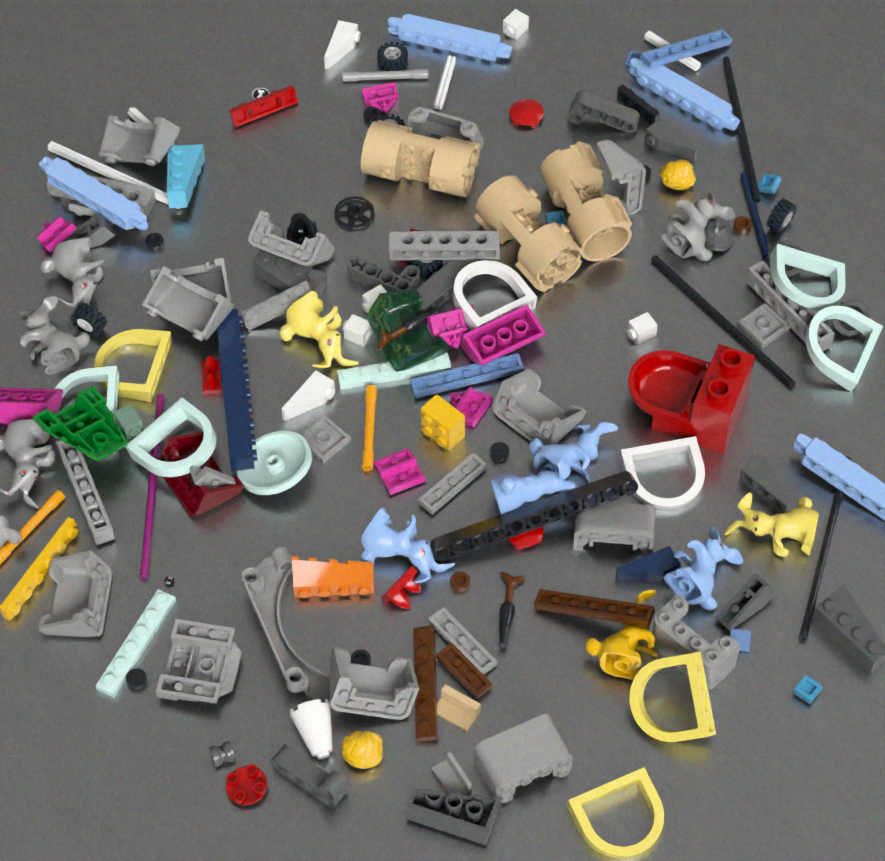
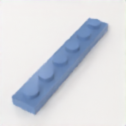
M721 29L643 52L640 59L649 68H653L730 45L732 38Z
M519 353L497 358L482 366L475 363L410 379V385L416 399L518 374L524 371V367Z

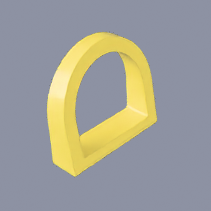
M132 329L118 333L101 346L97 352L94 366L95 368L104 367L107 357L115 349L127 344H144L158 347L146 384L119 382L118 397L151 403L172 343L171 332ZM99 382L101 387L107 391L108 382Z
M701 651L654 660L637 673L630 689V707L635 721L644 732L657 740L665 742H678L716 735ZM686 664L698 728L681 731L667 730L657 725L647 714L643 701L644 689L651 676L660 669Z
M645 767L569 799L566 803L569 813L587 844L597 852L613 858H630L642 854L658 839L664 824L663 805ZM637 784L651 810L652 826L650 832L644 840L635 845L626 847L611 845L595 833L582 806Z

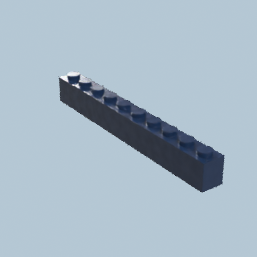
M232 309L217 328L231 471L255 469L254 461H258L257 450L252 447L256 445L255 434H251V430H254L253 418H249V415H253L252 403L248 404V400H251L250 388L246 389V385H250L249 374H245V370H248L247 359H243V356L247 355L246 345H242L241 342L245 341L244 330H240V327L244 326L243 317L239 316L238 309Z

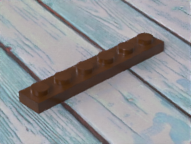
M544 589L539 590L533 604L536 610L646 627L650 626L655 613V608L651 605Z
M431 625L413 628L414 671L419 685V691L415 699L417 742L438 740L435 628Z

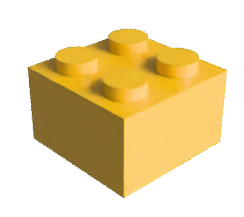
M436 394L421 408V430L426 436L436 440L439 446L445 447L450 451L465 437V415Z

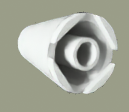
M316 699L297 705L298 710L296 711L293 708L290 709V717L311 755L317 757L318 760L328 758L330 756L329 753L333 751L329 700L325 699V703H321V699Z

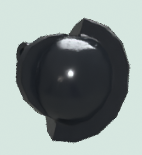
M303 213L293 214L287 229V240L302 245L305 237L309 239L314 238L317 232H319L317 223L310 220Z

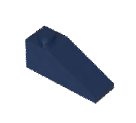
M667 546L616 569V580L622 582L665 581L664 576L667 573L681 568V563L678 558L674 557L671 547Z

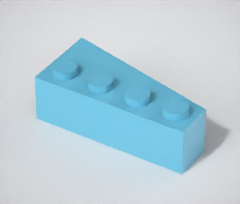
M203 144L171 146L168 150L167 197L169 208H185L188 206L193 194V187L196 186L197 177L200 175L201 167L205 163Z

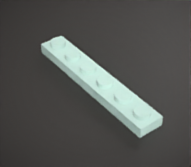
M447 352L337 370L340 390L422 377L451 370V364Z
M159 589L157 590L96 685L98 691L115 698L126 680L127 673L134 668L175 604L176 597Z

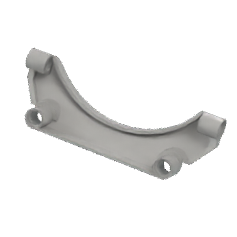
M280 547L274 550L271 557L265 558L256 568L249 567L244 569L241 575L243 588L248 594L280 667L287 689L292 693L304 691L306 699L310 701L321 699V703H325V699H328L330 702V675L311 666L295 652L289 644L281 625V600L293 572L292 557L288 549ZM294 678L299 679L296 682L291 681Z

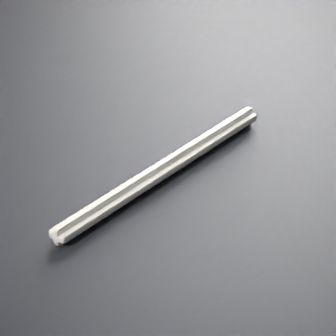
M54 141L48 144V151L114 181L153 189L156 200L169 205L166 192Z

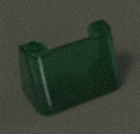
M417 289L386 292L378 295L367 316L369 325L378 341L381 339L380 332L382 330L390 333L401 327L402 322L420 315L418 312L423 305V299ZM425 325L412 334L404 333L392 339L383 347V351L394 371L401 372L444 355L449 347L442 337H435L433 339Z

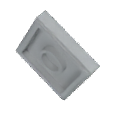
M763 303L737 322V325L761 348H764L790 330V325L766 303Z
M326 415L300 434L308 442L312 454L323 464L351 442V437Z

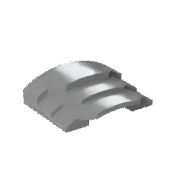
M175 619L171 634L173 644L165 674H160L156 689L157 697L176 701L182 699L217 704L219 697L233 691L242 655L234 642L235 628Z

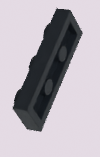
M622 84L618 87V101L626 107L638 111L640 118L649 125L659 120L660 112L656 108L650 106L643 98H640Z

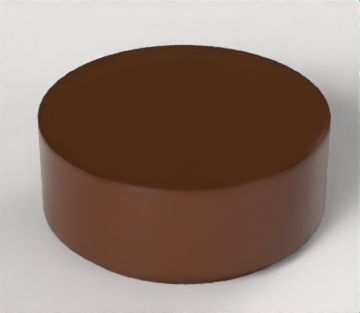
M740 216L734 220L733 228L737 233L747 234L750 232L752 221L748 217Z
M461 571L455 572L450 578L451 588L456 592L468 590L470 587L469 575Z

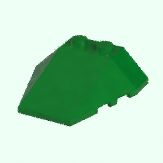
M93 386L77 393L75 403L53 414L47 408L32 417L45 432L97 462L128 444L119 425H116L113 419L112 411H109L106 405L107 401Z

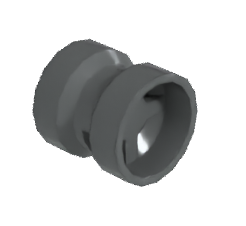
M230 741L223 742L222 746L209 747L215 767L221 766L226 761H235Z

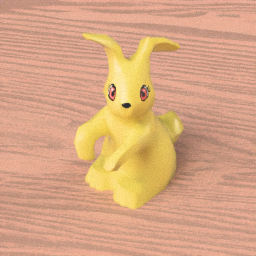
M311 291L295 301L287 309V324L282 326L279 334L284 341L291 340L294 334L316 339L323 353L324 361L312 364L313 367L328 368L331 366L332 358L336 359L342 366L349 367L359 364L357 361L343 359L341 355V335L338 331H335L341 326L342 321L337 312L338 306H334L328 315L321 317L319 314L323 311V300L318 299V294ZM333 317H334L333 322L327 324V323H328L331 319H333Z
M750 492L741 498L737 507L742 511L745 519L732 523L724 533V536L731 534L738 527H745L755 536L770 534L773 537V552L777 556L786 557L789 551L783 548L781 543L782 538L786 537L801 542V551L808 556L810 555L819 512L813 510L810 498L803 497L798 499L797 506L799 508H793L785 513L770 516L763 511L750 510L752 503V494Z

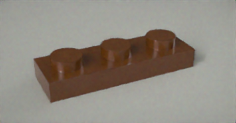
M450 643L436 654V658L476 699L492 688V683L453 643Z

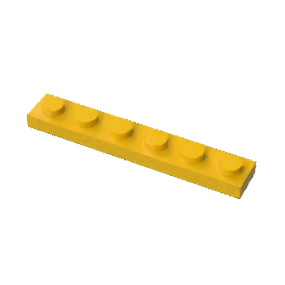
M68 517L1 604L0 611L5 619L11 621L19 613L21 606L31 597L34 589L43 581L44 576L49 571L51 559L58 558L63 554L71 540L77 536L79 530L74 519Z

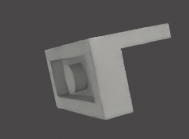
M192 465L189 468L194 483L198 486H208L211 490L236 484L233 477L205 466L201 469Z
M450 751L447 752L446 760L432 767V773L446 794L456 792L461 793L463 796L471 795L472 784L452 753Z

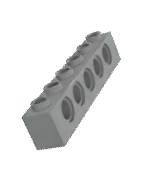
M93 176L98 182L108 185L113 191L123 194L128 200L135 201L140 206L141 212L146 217H149L156 202L153 189ZM47 180L46 184L49 194L75 200L50 185Z
M499 231L389 232L390 260L500 259Z
M763 260L748 268L746 279L748 285L806 343L808 325L816 314L810 308L790 300L777 288L771 276V268ZM824 322L819 324L817 330V340L822 352L832 346L835 334Z
M61 440L57 441L60 457L96 546L115 539L111 523L82 452Z

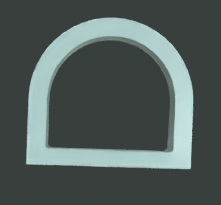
M777 244L770 253L772 279L777 288L795 303L807 308L822 310L826 307L835 306L845 292L844 263ZM785 264L829 277L832 295L819 298L801 292L789 281L785 272Z
M826 307L820 310L808 325L806 331L808 353L813 363L822 373L851 392L859 382L883 326L849 307ZM828 319L844 321L867 337L852 372L834 363L822 352L817 340V330L819 324Z
M117 366L82 369L65 377L55 389H63V398L71 388L79 384L108 382L106 405L109 411L113 413L117 411L120 373Z
M180 398L125 447L134 461L153 474L162 477H177L190 473L189 468L192 465L199 468L210 458L216 446V433L208 418L185 399ZM186 419L204 431L200 447L191 456L183 460L164 462L148 454L151 449Z

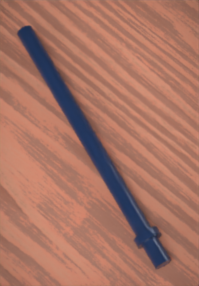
M743 172L740 176L762 248V258L770 267L768 263L769 246L757 205L753 199L748 174Z

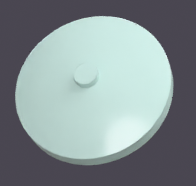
M276 431L268 433L256 439V445L252 446L253 449L257 450L258 461H254L255 469L236 472L244 488L249 492L257 495L277 494L291 488L306 475L311 466L312 451L306 439L296 432Z

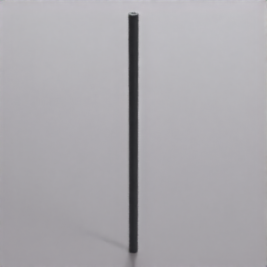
M725 56L723 63L734 113L740 120L738 131L755 203L761 202L731 62L730 58Z
M657 255L651 258V261L790 388L795 386L796 382L665 262Z
M838 488L835 491L799 639L802 641H806L843 496V492Z

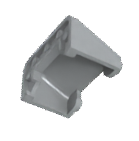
M423 107L412 109L408 116V127L412 128V133L439 140L442 137L449 136L480 144V151L483 147V135L474 122Z
M109 115L99 156L105 158V162L111 164L131 162L155 166V164L161 162L179 136L180 127L162 117H155L154 123L132 122L128 119L122 122L117 119V116Z
M611 140L597 142V152L602 155L608 167V174L602 175L603 186L601 189L604 195L609 194L618 197L627 215L637 213L641 210L643 204L646 176L644 165Z
M260 210L248 237L249 243L254 248L306 268L328 261L335 250L327 236L317 232L314 238L309 239L305 237L302 245L284 239L283 230L271 222L269 213Z
M224 258L214 259L215 262L211 263V265H209V262H206L205 265L172 270L173 273L212 293L219 294L231 302ZM159 269L150 270L153 284L160 273Z
M163 266L142 306L147 309L146 313L153 317L159 315L194 333L192 335L194 338L203 341V339H209L231 312L234 304L227 298L214 292L212 293Z
M527 369L502 381L493 403V411L500 419L529 441L537 438L542 441L543 445L557 444L585 416L586 410L579 405L572 404L565 411L539 391L541 380L531 369Z
M611 502L577 514L575 518L573 550L583 551L585 544L589 543V546L593 547V542L633 545V550H637V548L642 550V556L649 555L653 552L655 509L649 504L638 505Z
M91 550L51 559L49 576L57 583L52 615L47 614L40 618L38 630L45 635L100 636L103 632L112 580L110 567Z
M332 648L330 654V703L334 710L402 720L409 716L419 691L411 658L396 657L389 662L386 669L350 663L351 656L347 649Z

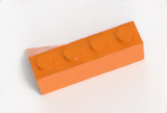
M292 556L294 597L348 596L349 594L368 595L374 593L373 562L347 560L343 564L337 561V559L317 562V558L309 557L308 561L299 560L298 556Z

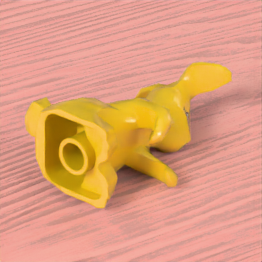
M643 591L637 595L635 603L643 604L654 596L656 591ZM623 623L624 628L609 636L602 642L597 641L595 638L588 639L586 642L587 653L597 656L603 671L616 677L634 680L642 664L638 652L648 653L654 658L658 657V653L652 649L655 646V637L649 631L650 627ZM646 640L648 642V646L643 645L638 641Z

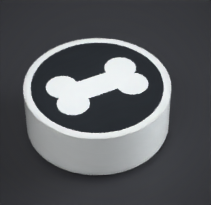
M257 88L253 91L252 98L255 100L268 95L269 91L265 88Z

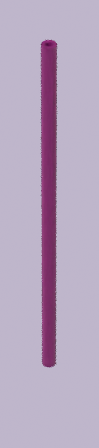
M157 394L155 420L163 414L164 394ZM160 442L151 452V456L157 460L159 459ZM152 472L149 473L140 568L141 579L148 578L157 475Z

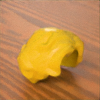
M686 160L669 161L661 167L660 177L664 185L669 188L688 190L696 181L693 166Z
M356 731L344 737L341 745L344 760L360 769H368L378 765L383 758L382 738L372 731Z

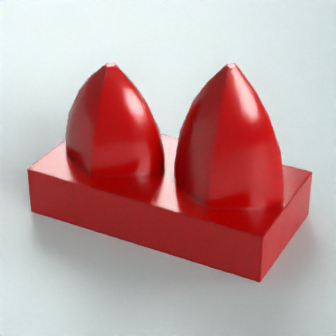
M210 355L206 360H202L203 395L222 394L220 359H214Z
M411 566L381 598L386 603L391 601L401 608L410 609L409 598L402 588L404 587L406 590L415 593L421 591L420 583H413L417 578L415 574L418 571Z

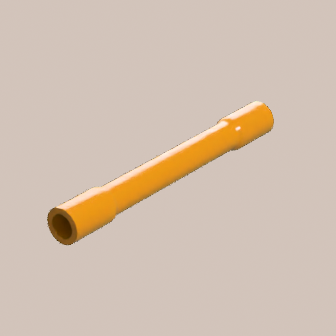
M374 385L366 386L364 447L361 466L364 471H371L373 469L374 419L377 387Z
M56 490L45 501V504L21 527L19 531L22 538L18 544H11L8 541L0 548V565L27 535L65 499V495L60 490Z

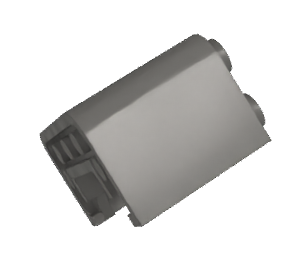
M677 593L655 615L652 632L655 637V646L653 648L665 658L701 651L708 690L713 689L735 668L740 644L732 637L726 635L718 637L712 644L704 640L682 622V618L688 612L689 605ZM686 664L676 665L680 671L689 677Z
M549 714L539 715L487 738L474 747V764L492 798L501 797L502 803L509 802L513 798L515 787L519 785L525 786L531 783L533 779L539 776L545 777L550 773L555 777H564L569 774L572 767L573 757Z

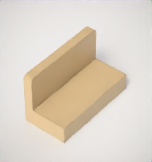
M445 684L441 689V698L437 703V715L468 731L480 714L481 704Z

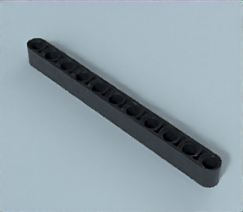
M622 471L438 536L431 541L430 548L436 560L441 562L633 495L638 490V483L632 473Z

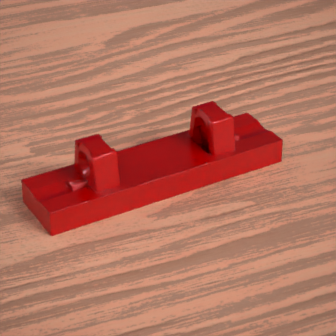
M291 85L281 90H274L268 95L248 103H241L239 106L230 109L229 112L234 127L298 103L295 88Z

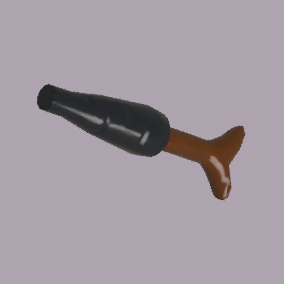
M435 309L431 312L409 318L402 322L401 327L390 333L382 330L377 350L381 351L392 339L404 333L412 334L428 323L426 317L439 314L438 310Z
M500 572L507 587L505 602L501 604L499 610V646L506 647L515 615V606L513 605L514 587L522 582L525 577H513L508 573Z

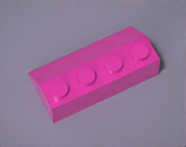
M525 305L464 334L461 346L471 361L482 366L545 336L546 332L529 306Z
M0 387V423L8 426L10 422L32 420L34 415L47 408L53 414L59 412L63 389Z

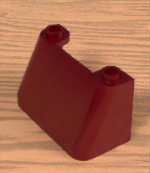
M204 431L167 438L158 460L175 462L191 456L200 447ZM212 456L199 467L203 469L206 466L223 473ZM191 472L177 477H165L190 516L201 515L239 495L244 487L237 476H231L235 479V485L211 490L208 486L201 487L196 485Z

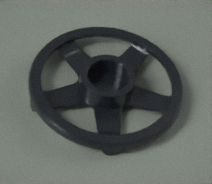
M358 196L347 197L341 200L334 211L337 222L348 230L362 228L372 223L375 214L371 202ZM352 199L363 200L366 203L359 206L354 204ZM346 201L348 205L347 211H338L339 206ZM370 206L371 216L367 217L362 212ZM339 216H348V224L344 223ZM357 218L365 221L362 224L353 225Z

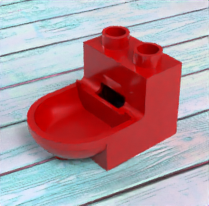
M718 344L711 363L676 351L659 350L650 352L639 358L631 367L628 376V390L636 405L647 414L653 416L651 430L678 439L696 436L699 446L724 454L748 396L755 355Z

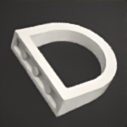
M483 260L465 266L457 274L453 288L455 308H462L465 324L470 331L525 305H528L533 310L537 302V296L522 277L511 267L496 261ZM490 274L507 282L519 299L479 317L466 301L462 288L473 276Z
M696 436L622 449L620 451L619 459L623 471L632 473L638 483V490L633 495L643 504H649L651 507L661 510L681 508L692 502L702 488L705 479V468ZM680 452L688 453L694 472V483L685 494L675 498H660L650 494L641 486L633 461Z

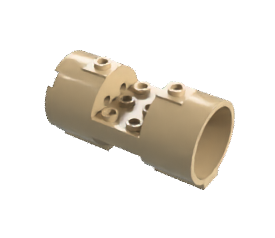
M378 120V122H372L366 134L361 155V171L364 174L399 181L401 177L429 183V189L467 197L475 178V168L480 157V144L449 136L442 137L440 140L412 133L411 127Z
M578 141L574 145H569L568 149L562 151L557 149L551 153L541 165V177L549 190L552 203L557 207L566 208L571 214L567 221V227L570 229L569 233L573 240L583 250L584 255L582 257L588 261H601L618 254L629 243L632 236L630 227L633 224L619 198L609 194L604 195L601 189L603 186L601 174L604 170L591 145Z
M516 176L502 177L488 186L481 194L476 204L477 213L474 218L486 231H499L501 244H504L506 240L517 239L521 247L518 252V262L515 265L537 290L546 292L548 289L553 288V284L558 281L562 283L567 281L578 270L582 263L580 258L584 255V252L573 240L569 233L570 229L562 223L560 225L553 222L543 226L537 221L541 212V201L537 198L538 193L534 189H528Z

